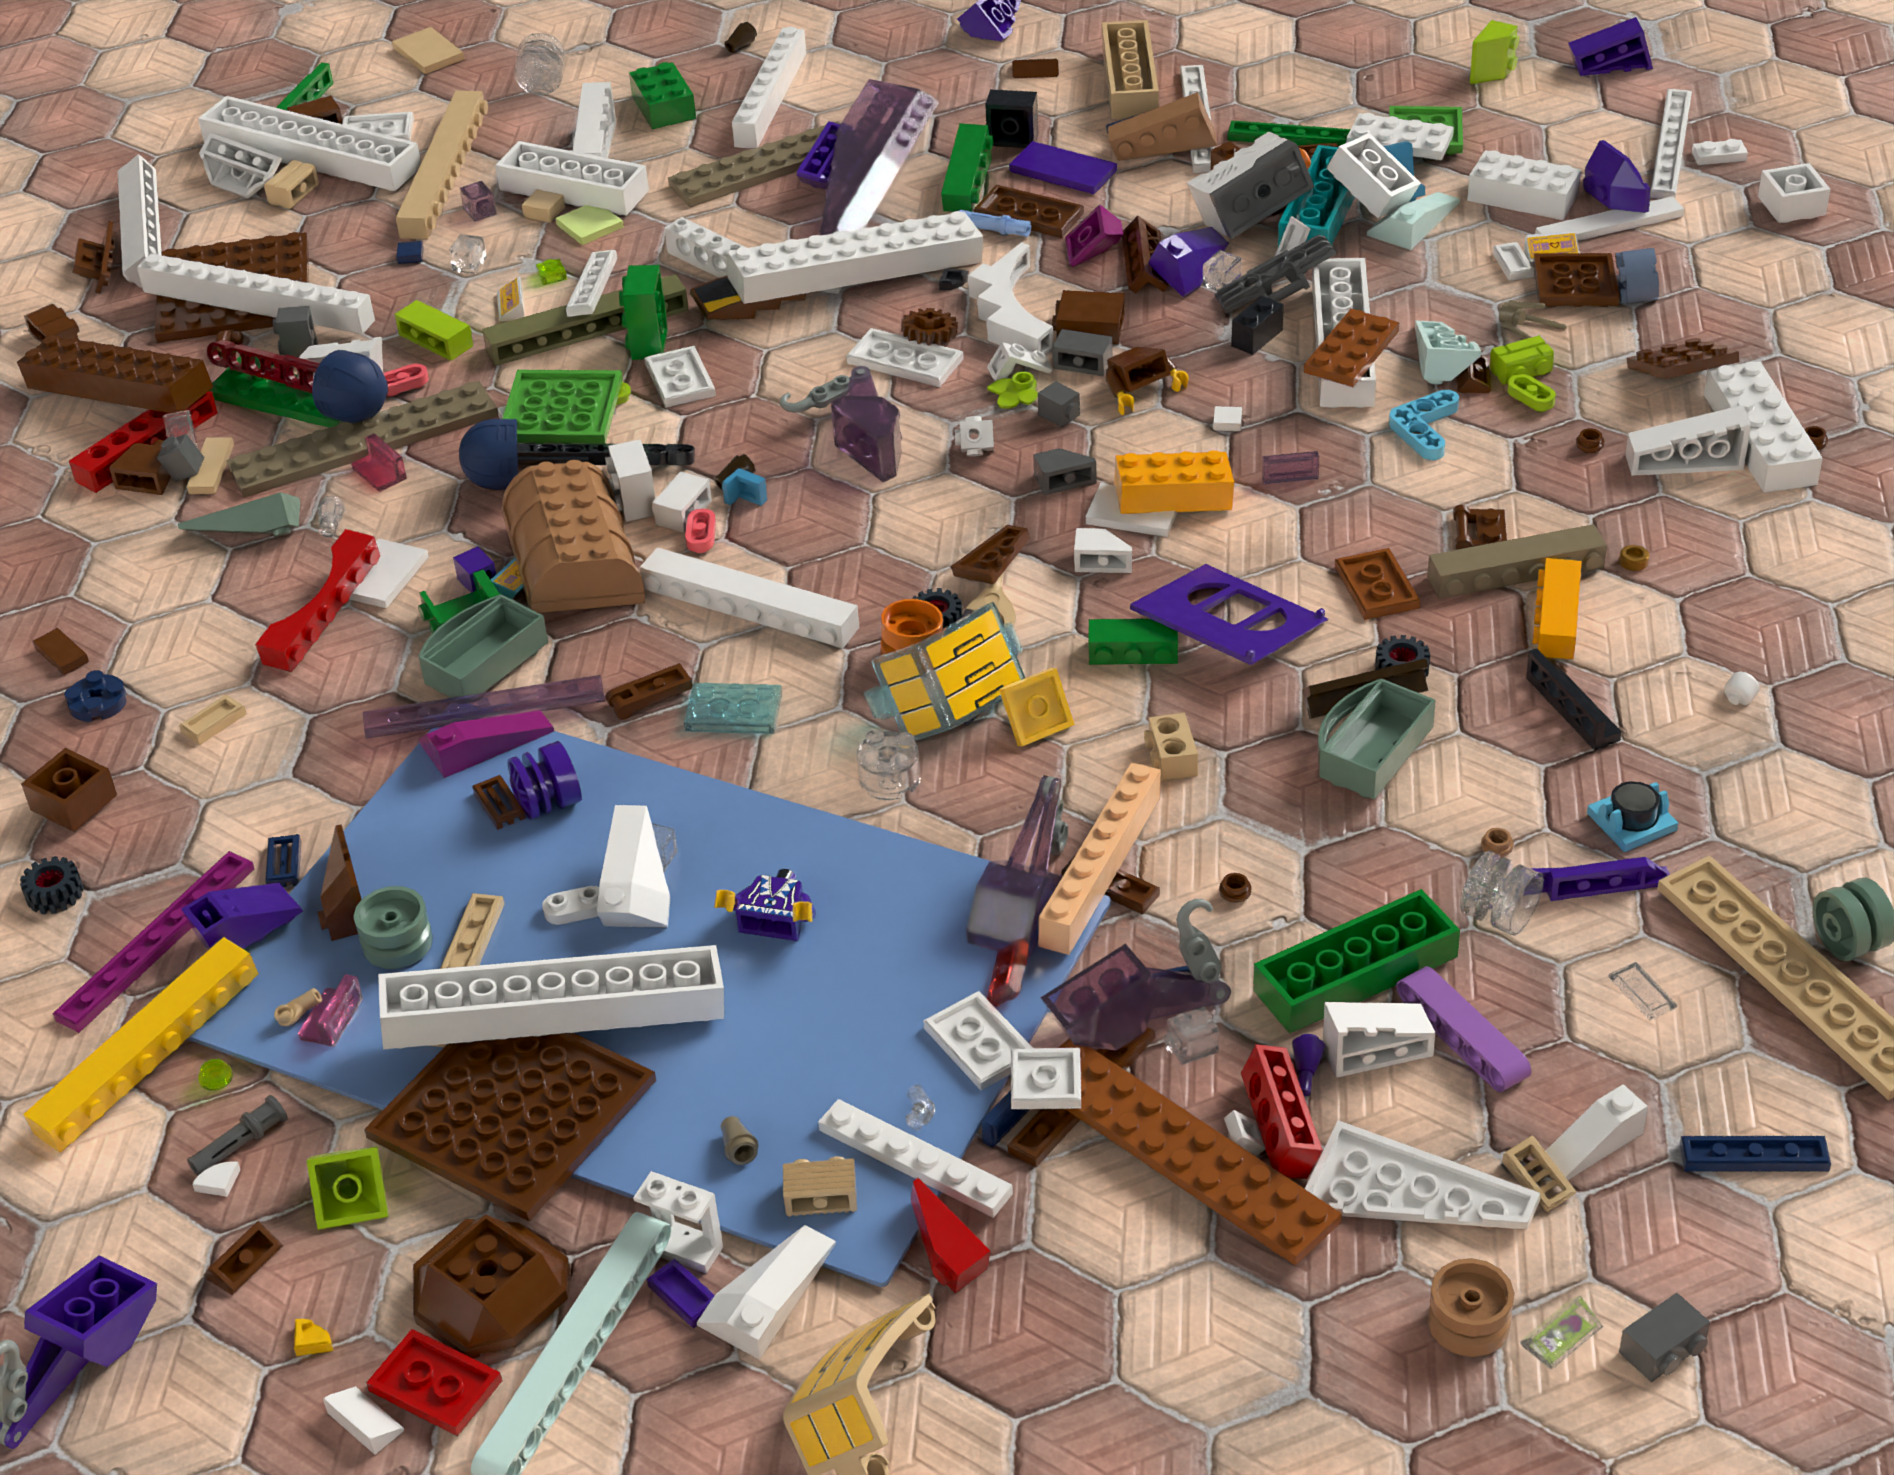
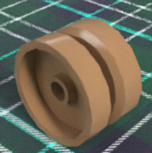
M1473 1258L1459 1259L1442 1266L1433 1277L1428 1314L1431 1335L1442 1347L1458 1355L1476 1357L1488 1355L1498 1350L1509 1336L1515 1294L1511 1280L1500 1268L1483 1260Z

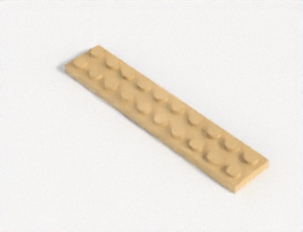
M1710 855L1659 880L1658 891L1887 1100L1894 1098L1893 1017Z

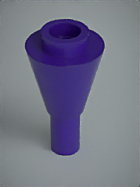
M1302 1034L1293 1039L1292 1048L1301 1090L1304 1096H1309L1311 1094L1312 1077L1320 1063L1326 1044L1314 1034Z

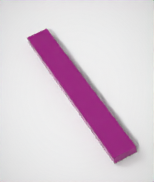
M228 851L52 1013L55 1021L80 1033L192 928L181 910L183 907L208 892L234 889L255 870L253 862Z

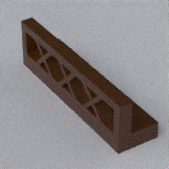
M1137 215L1123 230L1124 235L1122 236L1128 289L1137 293L1149 282L1164 292L1168 288V283L1148 265L1158 243L1162 241L1160 230Z

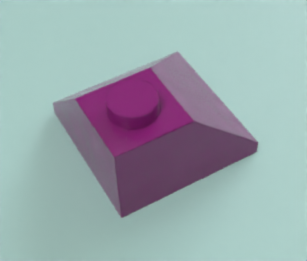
M1099 204L1065 236L1069 265L1075 267L1105 252L1112 245L1117 244L1124 235L1121 220Z

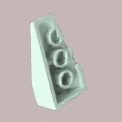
M1436 192L1415 200L1378 220L1367 231V236L1412 250L1460 203V199Z
M1415 320L1420 370L1423 379L1427 380L1428 383L1442 384L1443 381H1451L1481 357V350L1477 343H1466V336L1454 334L1455 330L1443 322Z

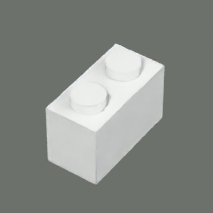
M680 471L653 501L652 511L654 512L655 524L685 533L689 513L696 509H705L712 502L709 479Z

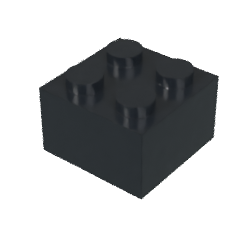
M990 89L985 103L986 125H988L989 135L993 136V146L1026 148L1032 141L1036 142L1039 134L1037 92Z

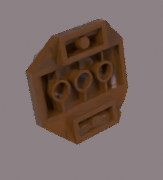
M487 1214L478 1219H465L413 1264V1315L415 1322L444 1345L471 1358L480 1357L481 1353L498 1352L516 1347L568 1299L569 1259L518 1222L501 1221Z

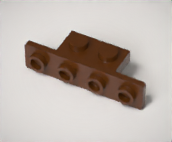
M108 221L102 244L79 238L75 251L72 273L84 278L96 279L95 293L99 294L101 293L102 286H108L111 275L110 269L117 233L112 231L114 222Z

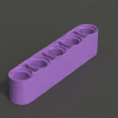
M1426 966L1397 982V992L1404 1003L1421 1004L1435 1033L1494 1090L1503 1092L1531 1075V1066L1525 1055L1432 968Z

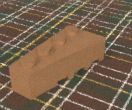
M1198 92L1108 126L1109 143L1118 161L1217 146L1215 129Z

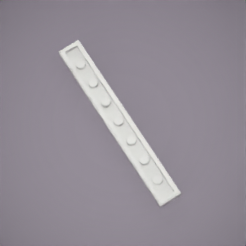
M1203 65L1180 66L1183 98L1198 92L1211 120ZM1215 146L1190 150L1193 173L1210 172L1211 150Z
M1667 90L1650 192L1651 199H1663L1671 196L1676 198L1692 91Z

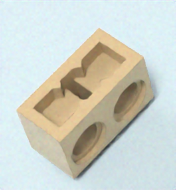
M1185 712L1149 717V730L1144 731L1146 748L1152 749L1150 751L1152 768L1161 770V781L1198 776V752Z

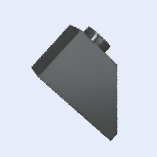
M1060 448L1033 454L1034 477L1044 495L1097 483L1095 458Z

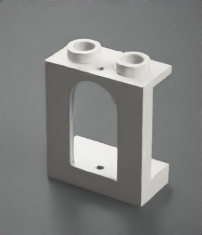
M651 1171L633 1199L635 1202L649 1206L653 1218L671 1225L672 1231L669 1243L660 1257L669 1261L675 1258L681 1265L707 1274L723 1249L715 1194ZM674 1215L697 1224L701 1219L703 1231L675 1222Z

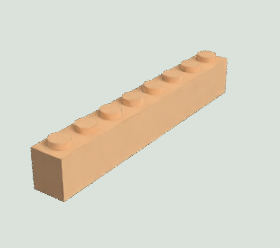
M1131 762L1039 916L1038 947L1070 955L1114 879L1117 870L1122 865L1160 799V769Z

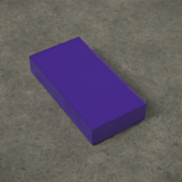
M675 1258L647 1278L648 1287L693 1329L697 1327V1321L715 1296Z

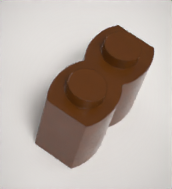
M49 304L24 315L28 331L41 343H43L46 337L51 335L79 340L77 333L80 330L76 321L73 318L69 319L61 307L58 308L54 304Z

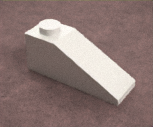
M1621 1085L1596 1100L1546 1150V1153L1566 1179L1569 1180L1642 1135L1648 1106L1625 1085Z

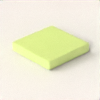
M588 205L556 217L557 226L581 245L624 227L623 220L610 210Z

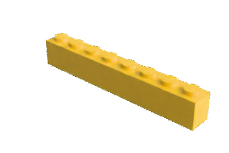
M225 937L219 940L23 1114L33 1134L61 1153L259 975L251 954Z

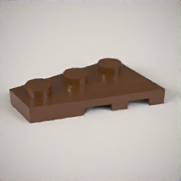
M1006 525L951 566L953 576L994 585L1030 539L1028 529Z

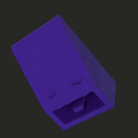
M280 883L211 891L181 909L196 936L207 950L223 937L244 949L254 942L261 941L268 933L279 926L290 923L295 916L303 912L302 908Z

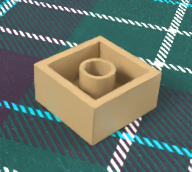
M538 189L522 204L524 218L551 223L565 208L563 194Z

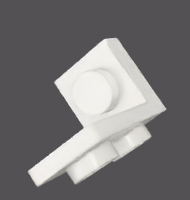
M1001 342L987 366L994 381L1008 378L1012 374L1016 363L1049 374L1053 369L1048 361V357L1043 352L1038 350L1033 352L1019 344L1013 343L1011 345L1005 342Z

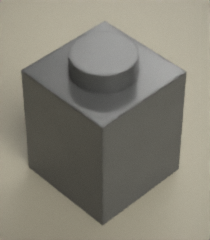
M1057 381L1053 382L1038 392V415L1060 427L1065 426L1080 415V393Z
M183 434L178 437L171 436L167 438L161 445L162 447L157 459L174 481L177 482L197 475L205 457L188 435Z

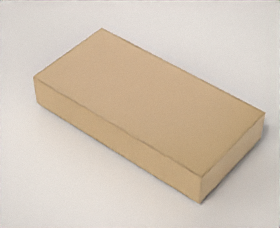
M226 694L179 726L181 733L198 745H201L247 713L245 706Z

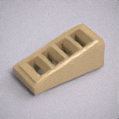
M1533 1135L1503 1154L1502 1162L1523 1187L1540 1193L1539 1205L1546 1213L1576 1194V1190ZM1531 1155L1534 1160L1522 1166L1520 1162ZM1540 1165L1543 1170L1531 1177L1528 1172ZM1548 1175L1553 1179L1540 1188L1536 1184ZM1558 1185L1562 1191L1548 1199L1545 1193Z

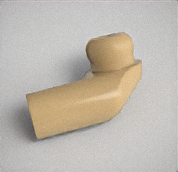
M312 988L287 1004L278 1006L274 1012V1018L281 1026H292L306 1011L320 1004L322 997L317 989Z

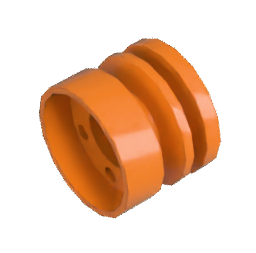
M903 599L885 607L881 614V662L911 654L920 676L935 670L926 647L942 638L943 618L941 611L935 605L919 599Z

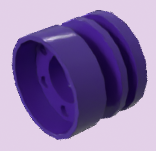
M559 741L538 749L539 763H536L535 759L528 752L523 753L522 762L516 756L507 761L512 791L517 802L524 809L526 816L530 820L540 816L539 808L545 815L551 812L550 798H553L561 809L582 800L576 771L566 749Z

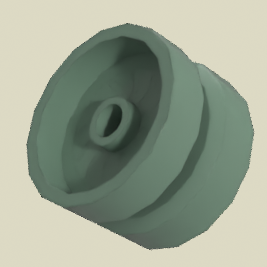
M1867 877L1857 878L1844 883L1842 887H1832L1819 892L1814 898L1812 910L1817 933L1828 951L1841 961H1851L1864 956L1868 951L1883 949L1894 942V909L1885 891L1875 881Z
M388 886L371 892L356 906L354 921L364 957L372 965L384 969H399L419 961L430 950L433 934L423 897L415 890L403 886Z

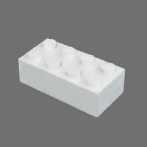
M1485 150L1469 175L1467 201L1564 220L1578 196L1581 169L1573 168L1569 165L1552 164L1544 160L1527 159L1519 155L1511 156L1501 154L1498 151Z

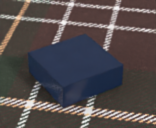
M423 241L398 243L396 255L398 264L423 262Z

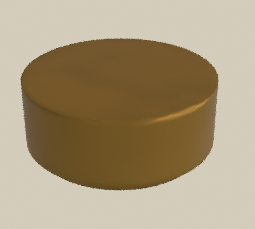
M1628 545L1621 549L1619 563L1623 568L1630 571H1640L1648 566L1649 552L1644 547Z

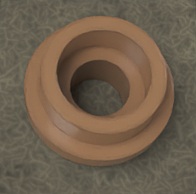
M1491 828L1481 839L1482 850L1490 856L1503 857L1510 854L1513 850V839L1510 833L1503 828Z

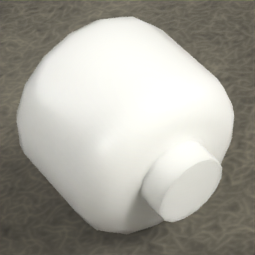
M1740 671L1735 672L1724 687V693L1732 704L1748 705L1759 692L1760 686L1752 675Z

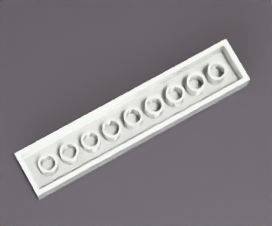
M224 97L198 118L204 143L209 133H213L276 155L282 159V163L289 164L292 160H296L303 164H312L316 167L317 172L364 183L369 186L380 187L388 191L399 189L417 173L421 165L418 144L416 142L234 97Z
M955 211L947 215H932L928 218L908 219L904 222L893 224L884 223L880 226L869 228L860 227L852 231H837L828 235H813L809 238L789 239L785 242L774 244L765 243L761 246L750 248L741 247L737 250L727 251L728 279L744 304L982 263L983 235L965 212Z
M716 945L378 974L383 1049H401L405 1047L724 1019V986Z

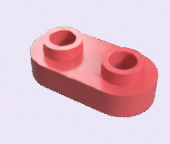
M410 364L383 373L388 384L386 396L389 397L396 396L410 389L420 388L429 380L427 368L422 364Z
M696 509L689 513L685 539L686 546L690 551L704 553L713 547L716 532V519L713 511L709 509Z

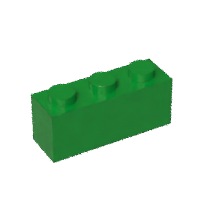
M1150 618L1089 619V665L1178 664V631Z

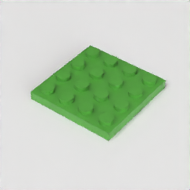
M517 369L502 419H517V443L606 444L623 380L622 371Z

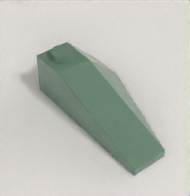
M279 492L178 523V528L195 532L274 534V537H280L290 534V529L299 527L301 502L299 497Z

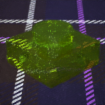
M560 258L555 260L548 259L536 264L537 273L543 285L567 280L566 270Z

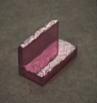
M373 433L365 437L369 455L351 464L352 469L379 492L407 479L402 456L376 434Z
M345 974L336 989L326 988L321 995L322 1002L313 1008L298 1033L300 1040L332 1047L336 1046L363 1000L357 976Z

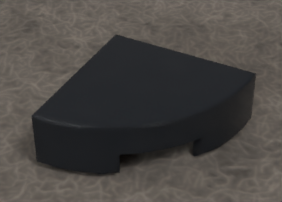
M944 269L939 281V290H952L961 287L968 281L969 271Z

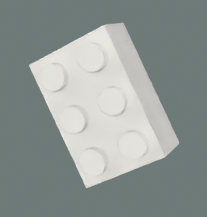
M1370 133L1339 146L1327 166V169L1333 174L1334 178L1340 181L1377 218L1408 204L1421 184Z

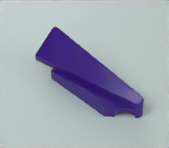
M1647 857L1563 868L1506 869V874L1515 896L1547 892L1550 901L1658 887L1659 880L1670 875L1666 866H1659Z

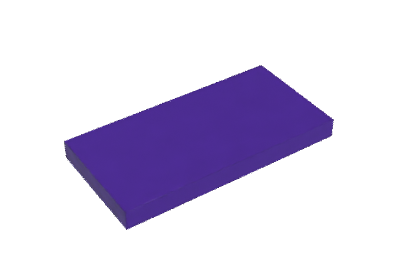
M1032 141L1009 164V171L1095 194L1115 174L1117 163Z

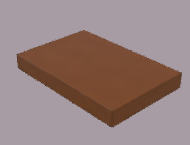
M1390 548L1335 559V569L1364 620L1420 609V599Z

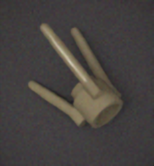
M1509 300V302H1505L1502 305L1498 317L1499 322L1503 323L1502 328L1514 332L1523 339L1531 338V336L1515 326L1522 325L1525 320L1563 330L1567 328L1565 324L1528 315L1523 310V308H1545L1544 303Z

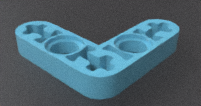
M1440 390L1397 406L1389 412V427L1424 459L1439 460L1445 453V440L1428 423L1456 413L1459 406V395L1452 390Z

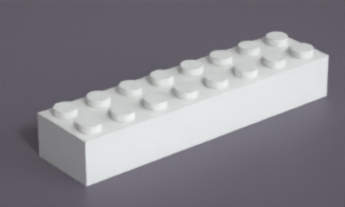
M1332 258L1313 267L1312 292L1316 349L1350 309L1362 310L1370 314L1365 258ZM1375 363L1369 367L1354 387L1318 377L1320 407L1363 408L1375 406Z

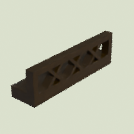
M1420 659L1306 687L1302 692L1309 719L1326 716L1345 696L1378 679H1384L1417 693L1429 691L1423 671L1428 668L1427 659Z

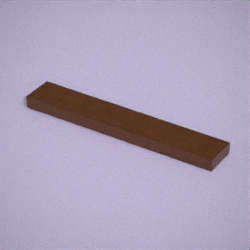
M1127 1017L1096 1051L1119 1067L1127 1070L1156 1038L1155 1030ZM1041 1109L1007 1145L1008 1153L1037 1168L1080 1119L1066 1109Z

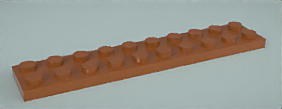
M1071 1036L1058 1047L1080 1048L1081 1108L1066 1109L1068 1112L1296 1266L1341 1223L1342 1213L1076 1037Z

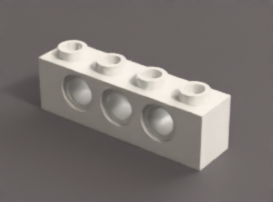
M683 217L665 227L667 251L669 254L718 278L728 275L727 251L745 247Z

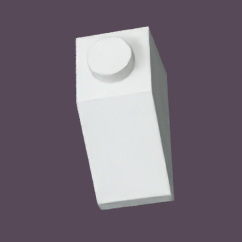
M1076 528L1074 546L1075 572L1132 573V547L1106 529Z

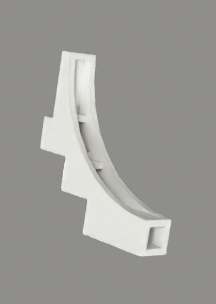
M1021 242L992 266L983 263L968 275L969 297L977 299L978 318L987 322L988 341L998 345L1001 342L1011 345L1016 343L1033 352L1038 350L1046 355L1053 349V326L1027 312L1013 294V288L1020 276L1030 267V245Z

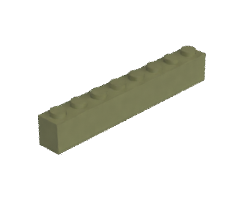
M674 274L661 278L667 317L689 311L686 288L677 275ZM623 289L601 295L593 314L567 317V305L483 328L482 332L486 351L494 365L497 366L626 329L622 325V314L625 312L624 306L620 307L619 291H623Z

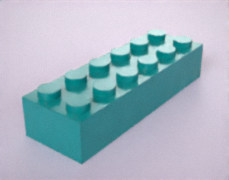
M1317 146L1311 158L1310 168H1308L1314 188L1288 203L1278 225V247L1291 217H1294L1310 228L1306 241L1317 235H1324L1329 243L1333 244L1355 199L1351 192L1340 181L1336 180L1327 169L1338 147Z

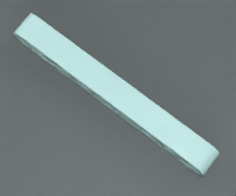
M635 1212L629 1218L479 1447L471 1464V1475H521L667 1247L672 1231L669 1223L639 1212Z

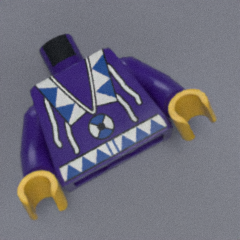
M780 869L776 877L757 876L751 886L746 887L737 894L733 891L722 889L717 890L715 895L714 908H725L728 912L736 911L739 933L798 941L801 922H812L816 917V911L810 896L803 893L802 883L796 880V875L789 869Z

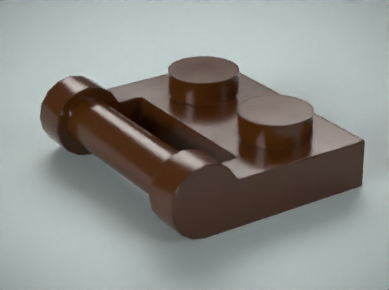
M1462 504L1454 507L1453 519L1457 525L1456 550L1507 540L1504 509H1469L1468 506ZM1468 523H1475L1477 539L1469 537Z

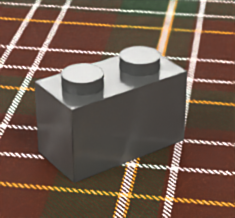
M310 306L278 308L277 318L273 319V330L275 334H279L278 350L280 355H290L299 358L309 346L318 345Z
M1062 329L1053 345V369L1104 376L1108 368L1107 360L1113 357L1112 337Z
M1675 1293L1623 1329L1619 1353L1650 1382H1653L1663 1374L1666 1376L1670 1375L1685 1358L1690 1355L1697 1356L1705 1349L1708 1344L1707 1335L1710 1321L1680 1294Z

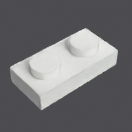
M1742 140L1705 141L1693 144L1692 154L1698 165L1747 161L1748 152Z

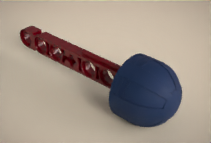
M225 340L212 342L207 347V357L212 364L224 368L229 367L231 370L285 384L287 387L312 393L315 406L322 415L343 422L355 423L372 418L382 409L388 393L387 380L380 366L369 357L358 353L335 350L329 353L321 363L290 355L282 356L241 344L235 346L233 342ZM217 347L222 351V359L217 353ZM236 352L241 356V364L237 361ZM255 357L260 361V369L255 364ZM294 367H296L299 372V379H297L294 375Z

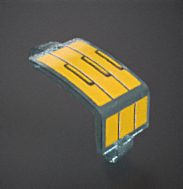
M991 602L914 645L872 660V666L880 685L865 691L863 694L874 719L881 718V720L894 716L906 743L917 741L951 730L1002 700L1000 688L1025 678L1017 659V655L1023 651V648L1012 622L1003 624L995 603Z

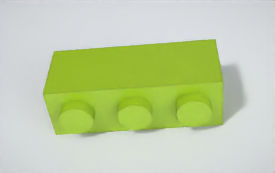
M415 300L394 314L400 336L450 361L473 347L470 325L421 301Z

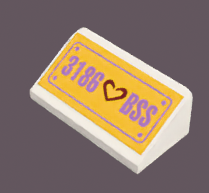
M1575 231L1525 236L1524 253L1531 265H1533L1534 253H1580Z
M518 276L497 290L500 322L525 317L521 279Z

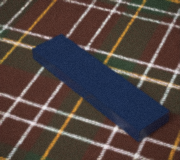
M1681 1136L1680 1149L1685 1172H1829L1831 1167L1825 1136Z

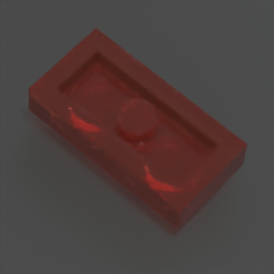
M1021 938L997 952L987 1000L995 1007L1008 1000L1015 999L1022 989L1021 982L1024 969L1027 966L1026 959L1030 945Z

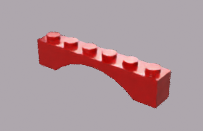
M349 529L343 531L331 547L333 556L332 568L320 592L299 611L285 619L270 624L255 643L263 665L292 672L298 663L304 659L311 646L319 639L321 633L334 620L335 615L349 600L354 590L363 582L371 568L379 561L381 556L374 536Z

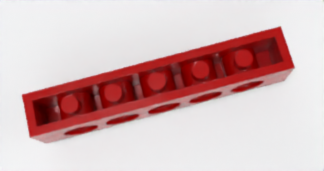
M208 391L180 415L148 409L69 460L75 482L95 493L99 492L113 482L109 467L133 444L153 445L156 440L165 441L171 436L178 437L187 434L218 414L213 393Z

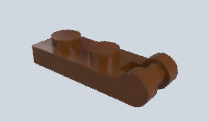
M678 663L613 688L606 693L605 699L614 708V713L617 717L624 720L629 718L636 710L693 689L691 677L682 665Z

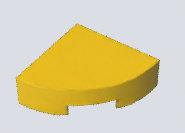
M295 1319L294 1350L296 1356L333 1351L332 1341L327 1330L314 1324L312 1320Z

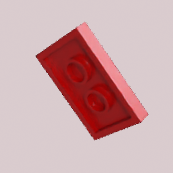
M411 1329L366 1384L369 1392L458 1437L503 1380L499 1371Z

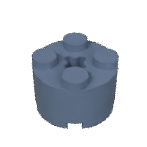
M1654 248L1615 253L1616 267L1619 268V275H1616L1618 291L1620 290L1621 304L1658 300L1659 277L1658 272H1656L1655 264L1657 260Z

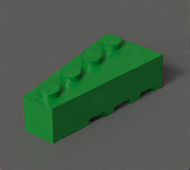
M959 123L941 192L943 211L955 212L965 210L973 212L975 204H978L979 193L992 161L993 136L989 135L988 125Z

